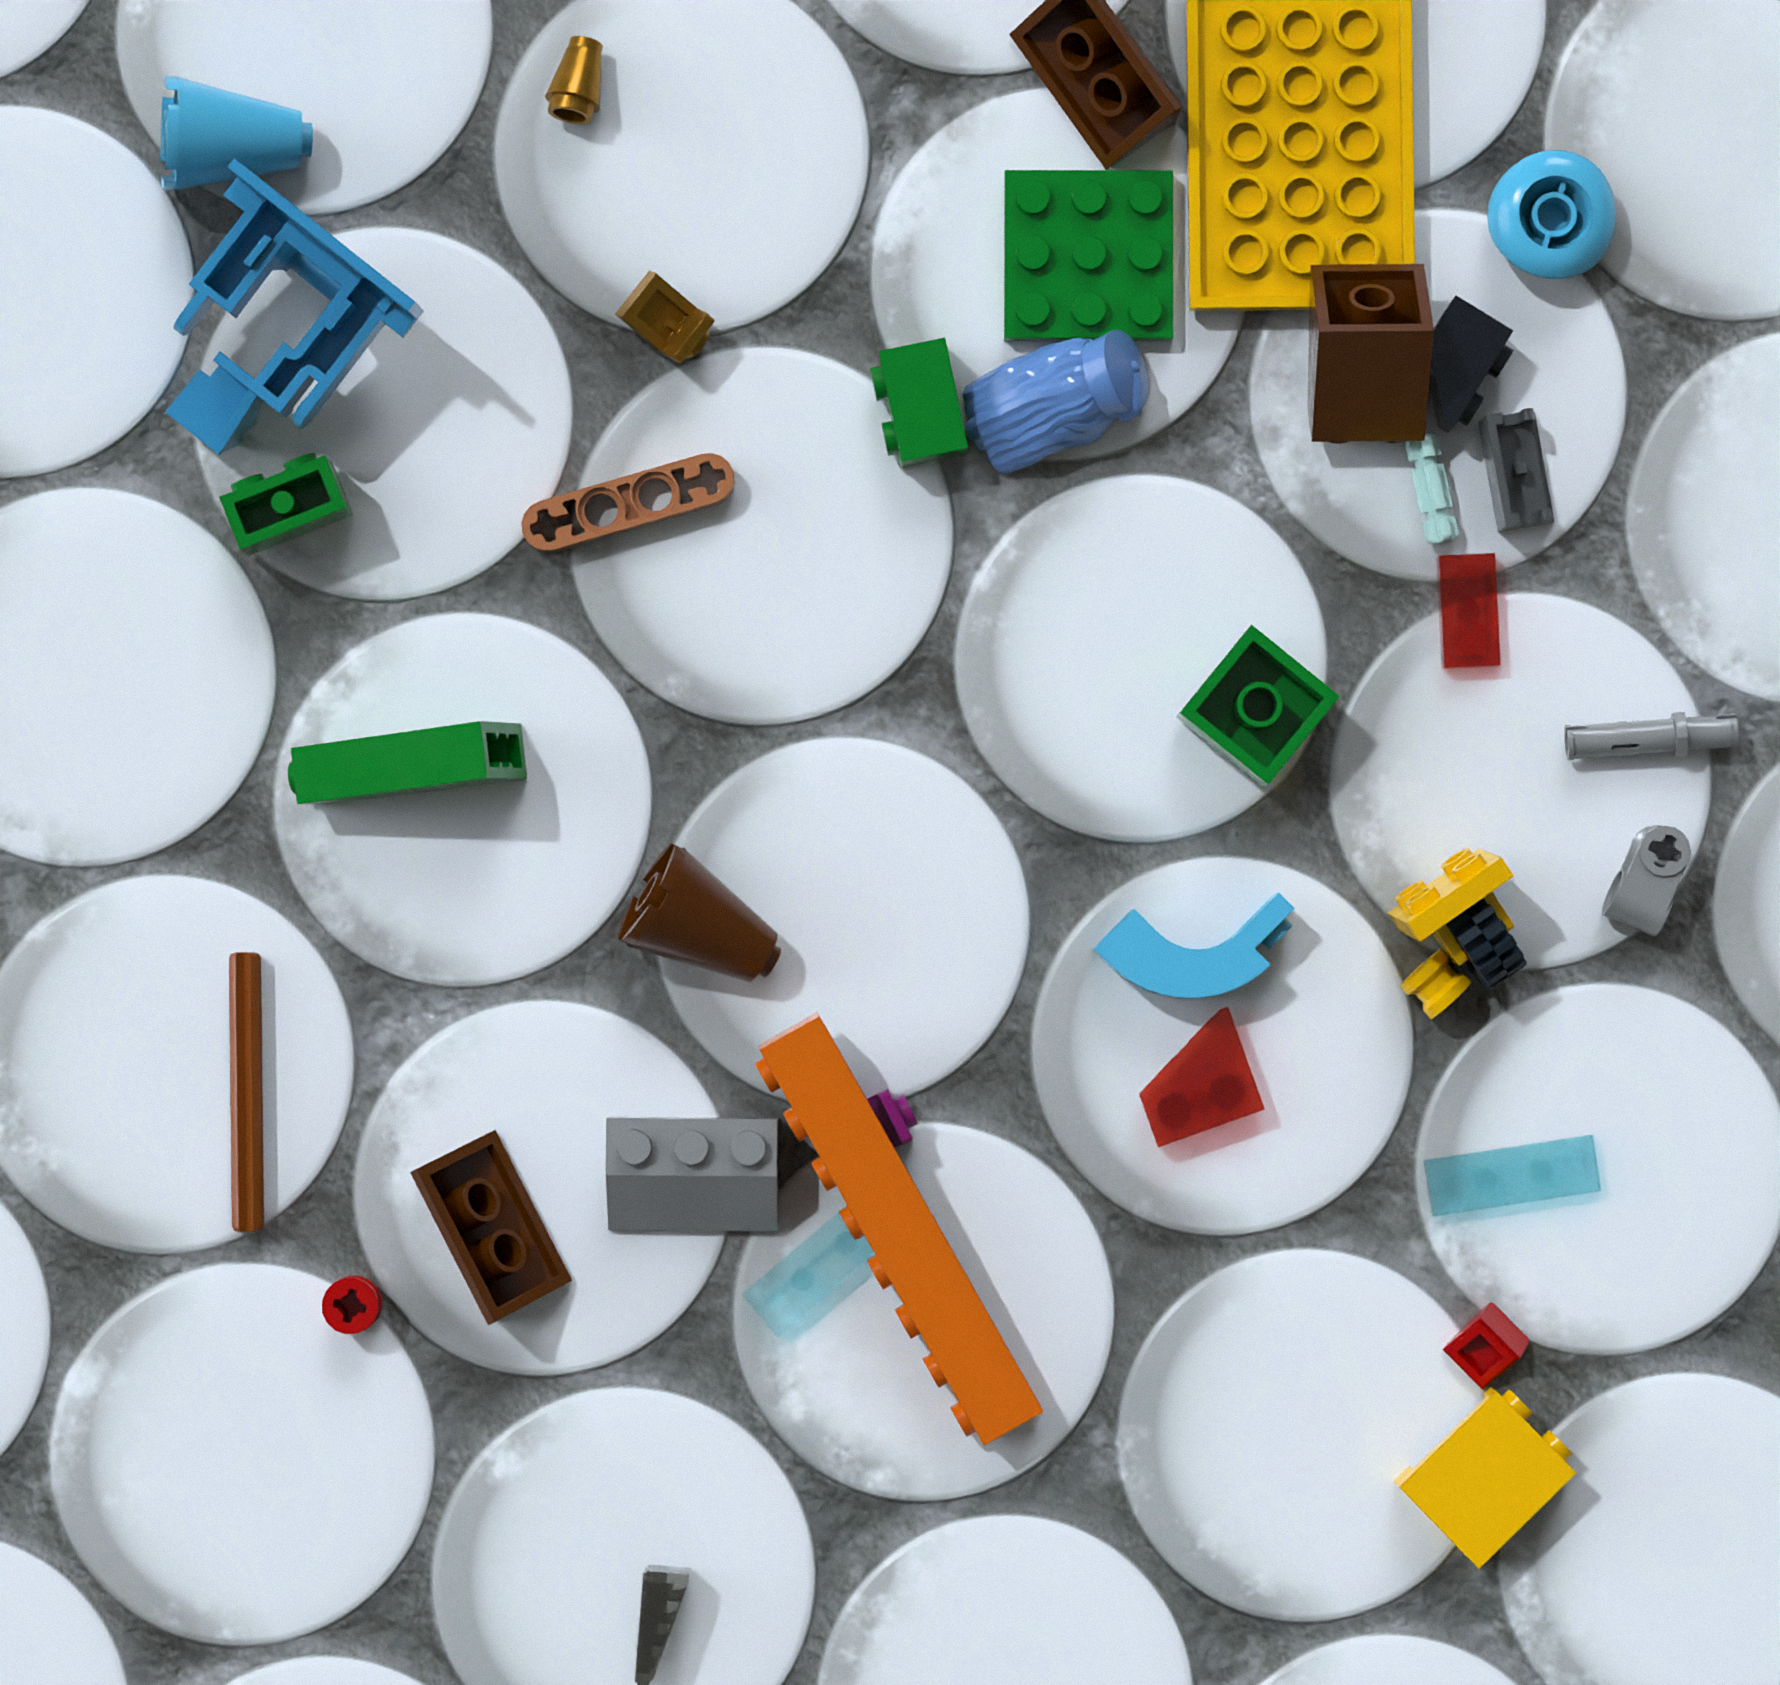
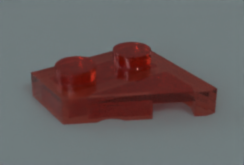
M1228 1007L1218 1009L1138 1093L1157 1147L1265 1110Z

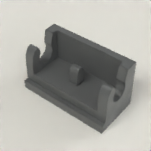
M1526 408L1521 410V412L1503 415L1501 412L1485 415L1478 422L1497 531L1504 532L1554 523L1537 421L1533 408Z

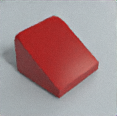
M1490 1302L1442 1350L1483 1390L1521 1358L1529 1344V1339L1494 1303Z

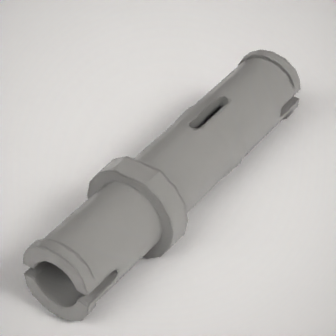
M1675 712L1671 714L1670 719L1620 721L1574 726L1565 725L1564 741L1568 761L1581 758L1673 752L1675 757H1685L1688 755V751L1738 748L1739 729L1735 713L1686 717L1684 712Z

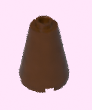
M672 843L669 844L645 875L643 880L647 884L639 899L633 896L621 922L618 939L625 942L628 947L747 982L753 981L758 974L764 978L767 977L781 954V948L775 945L778 937L777 932L685 848Z

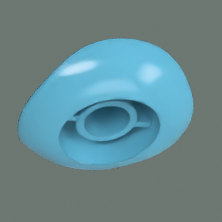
M1563 150L1538 152L1514 164L1496 184L1488 205V228L1492 240L1499 251L1519 269L1542 278L1563 279L1574 277L1594 267L1603 258L1611 245L1616 228V205L1613 192L1602 171L1585 157Z

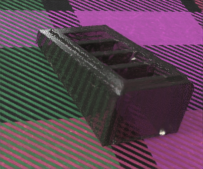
M648 1564V1567L644 1569L635 1682H637V1685H649L650 1681L654 1679L688 1586L691 1568Z

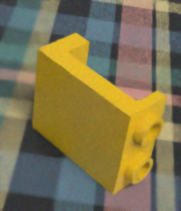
M1490 1387L1482 1394L1484 1399L1413 1469L1408 1466L1393 1481L1478 1569L1576 1474L1566 1463L1573 1455L1572 1452L1550 1430L1541 1437L1526 1422L1533 1412L1510 1389L1501 1396Z

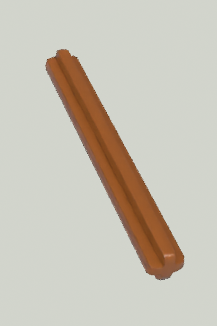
M235 952L229 956L232 1228L237 1232H257L264 1227L261 957L255 952Z

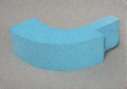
M1275 893L1229 939L1207 949L1184 948L1168 941L1135 909H1132L1092 950L1119 976L1146 991L1176 998H1201L1219 995L1250 982L1271 965L1255 948L1262 942L1270 949L1292 927V924L1286 917L1295 908L1280 893Z

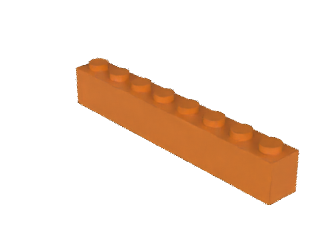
M814 1013L758 1045L763 1059L757 1061L755 1065L771 1093L781 1088L791 1108L783 1112L784 1117L797 1140L801 1142L809 1137L820 1157L811 1161L814 1170L827 1192L837 1186L848 1205L839 1210L844 1223L855 1241L865 1236L873 1249L875 1256L869 1258L867 1262L882 1289L884 1290L893 1285L903 1305L894 1310L909 1337L912 1339L919 1334L923 1337L931 1354L922 1359L938 1388L949 1383L959 1402L950 1408L966 1437L976 1432L983 1445H986L1043 1413L1039 1401L819 1013Z

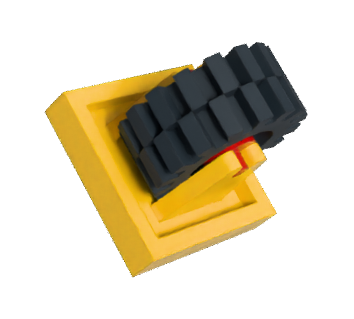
M1465 848L1448 858L1441 865L1444 873L1429 884L1425 885L1423 880H1420L1401 891L1394 899L1398 905L1387 912V914L1400 932L1419 942L1433 934L1451 961L1458 966L1465 963L1467 969L1472 975L1474 974L1477 981L1486 990L1490 991L1527 964L1522 951L1516 945L1517 942L1508 932L1515 926L1492 892L1514 875L1502 857L1479 848L1473 853L1469 848Z

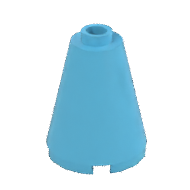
M165 76L163 85L167 90H174V98L162 97L160 161L166 162L165 169H172V176H161L162 190H179L234 180L237 176L228 168V165L234 158L255 175L299 168L301 156L311 157L313 126L312 123L302 122L301 111L181 77Z

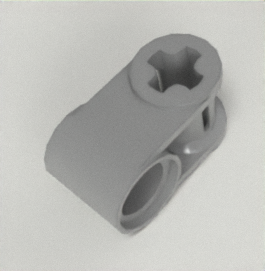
M1661 825L1646 826L1640 830L1633 838L1622 867L1608 890L1602 907V915L1653 937L1657 936L1669 915L1675 891L1689 862L1691 849L1684 833L1677 828ZM1667 837L1665 847L1672 850V855L1669 860L1659 859L1654 864L1656 854L1649 851V846L1652 841L1662 842Z

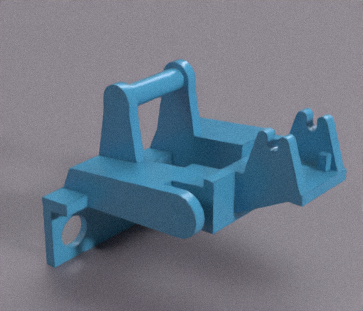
M235 158L228 165V168L237 177L223 195L244 211V213L189 283L197 293L178 316L173 326L174 330L182 336L187 335L200 322L214 302L237 318L272 270H284L287 272L292 269L331 300V302L293 350L283 342L256 378H253L219 351L213 359L218 364V367L209 377L199 369L165 413L218 455L241 443L243 434L255 425L258 407L263 401L285 418H288L294 410V406L313 381L316 380L318 383L301 402L291 419V423L299 429L306 427L321 410L385 324L404 338L424 312L413 299Z

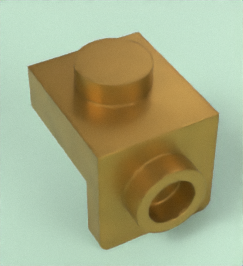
M650 270L615 313L618 318L662 355L678 363H682L686 357L691 358L704 347L709 338L708 329L715 321L707 312L696 308L657 273Z

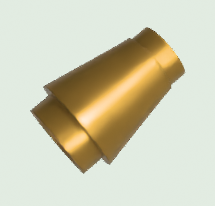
M572 36L570 38L569 45L545 95L546 100L549 102L547 111L552 117L563 122L582 125L590 123L593 113L600 110L601 52L603 45L599 41L585 36Z

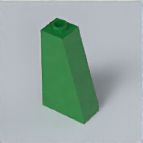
M488 721L291 748L292 761L288 766V781L292 792L296 794L297 804L312 805L527 779L521 724Z

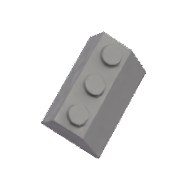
M607 1117L606 1193L608 1230L778 1231L779 1118Z

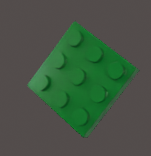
M1005 170L1004 341H1066L1074 338L1094 340L1112 330H1121L1127 333L1133 341H1172L1173 170Z

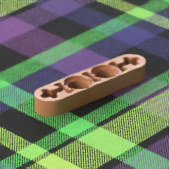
M713 453L699 454L539 501L531 505L524 513L521 522L522 533L528 544L537 551L553 553L716 506L726 501L732 494L735 485L734 472L729 462L722 456ZM704 465H711L715 473L724 472L726 479L718 482L717 488L719 492L708 495L705 487L687 490L693 501L681 504L680 488L672 475L673 473L684 471V481L689 482L701 477L700 468ZM650 480L664 481L671 489L672 497L670 503L660 511L646 509L642 506L639 499L641 488ZM601 495L612 498L616 502L618 509L616 519L604 527L592 525L587 520L585 513L588 502L592 498ZM576 502V517L585 531L583 534L573 536L574 530L572 524L556 529V539L551 542H547L542 534L533 535L532 527L540 524L539 514L549 512L553 520L569 517L570 515L564 506Z

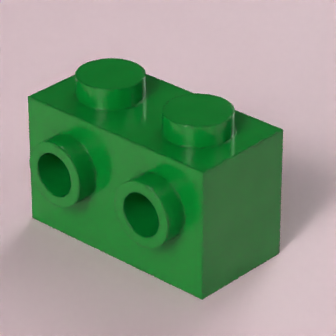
M309 453L294 458L283 465L285 471L265 479L263 474L246 477L231 485L232 492L219 497L238 547L242 552L250 556L353 515L334 464L326 455L317 458L315 453Z

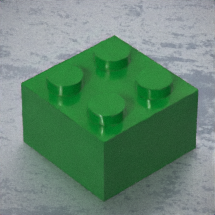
M1251 624L1176 717L1260 786L1265 787L1273 780L1340 696Z

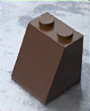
M1424 264L1311 265L1308 355V416L1311 442L1341 444L1348 441H1385L1388 443H1400L1403 441L1425 440L1434 327Z

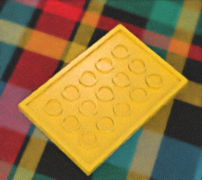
M1185 0L1189 311L1309 310L1311 265L1415 264L1412 0Z

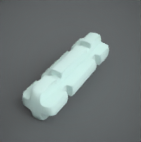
M1425 433L1424 441H1406L1405 446L1409 462H1415L1416 469H1412L1411 474L1420 514L1426 513L1427 521L1422 522L1425 539L1429 544H1440L1458 538L1459 532L1455 515L1449 516L1448 509L1453 508L1444 463L1438 464L1437 457L1442 455L1438 436L1433 433Z

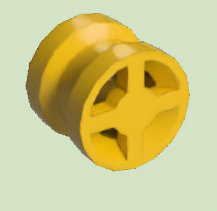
M1440 948L1420 964L1401 983L1400 987L1407 995H1416L1423 1003V1012L1429 1019H1433L1457 999L1472 981L1465 973H1456L1449 966V956Z

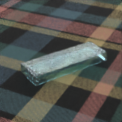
M1591 1134L1423 1160L1432 1216L1602 1191L1594 1139Z
M838 1211L741 1295L774 1334L779 1337L861 1268L869 1258L875 1256V1253L865 1236L856 1241L854 1240Z

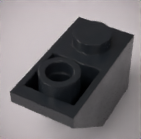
M1457 295L1448 304L1434 327L1429 390L1438 427L1447 433L1455 427L1458 421L1465 426L1470 423L1485 398L1476 393L1487 374L1497 378L1514 349L1505 345L1514 330Z

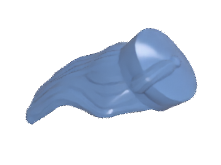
M1112 330L1094 340L1074 338L1062 342H1054L1042 346L1031 353L1009 360L968 384L962 394L968 402L965 408L966 414L970 416L965 426L967 433L979 451L986 452L988 462L999 473L1009 474L1031 466L1050 454L1067 448L1090 445L1096 442L1118 418L1124 423L1138 417L1148 398L1149 382L1146 366L1138 346L1127 333L1121 330Z

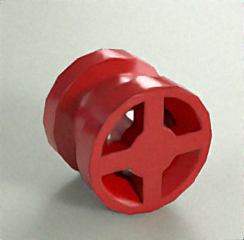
M347 1276L334 1282L326 1290L322 1299V1313L326 1322L335 1331L343 1334H357L371 1327L378 1320L383 1309L382 1295L379 1288L370 1279L363 1276Z

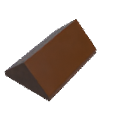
M1045 0L1009 34L1105 170L1112 168L1177 122L1181 110L1180 104L1105 0Z
M496 1130L410 1172L488 1325L572 1281Z

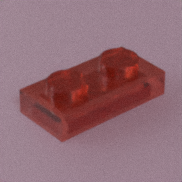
M1495 553L1441 555L1436 557L1442 669L1500 666Z

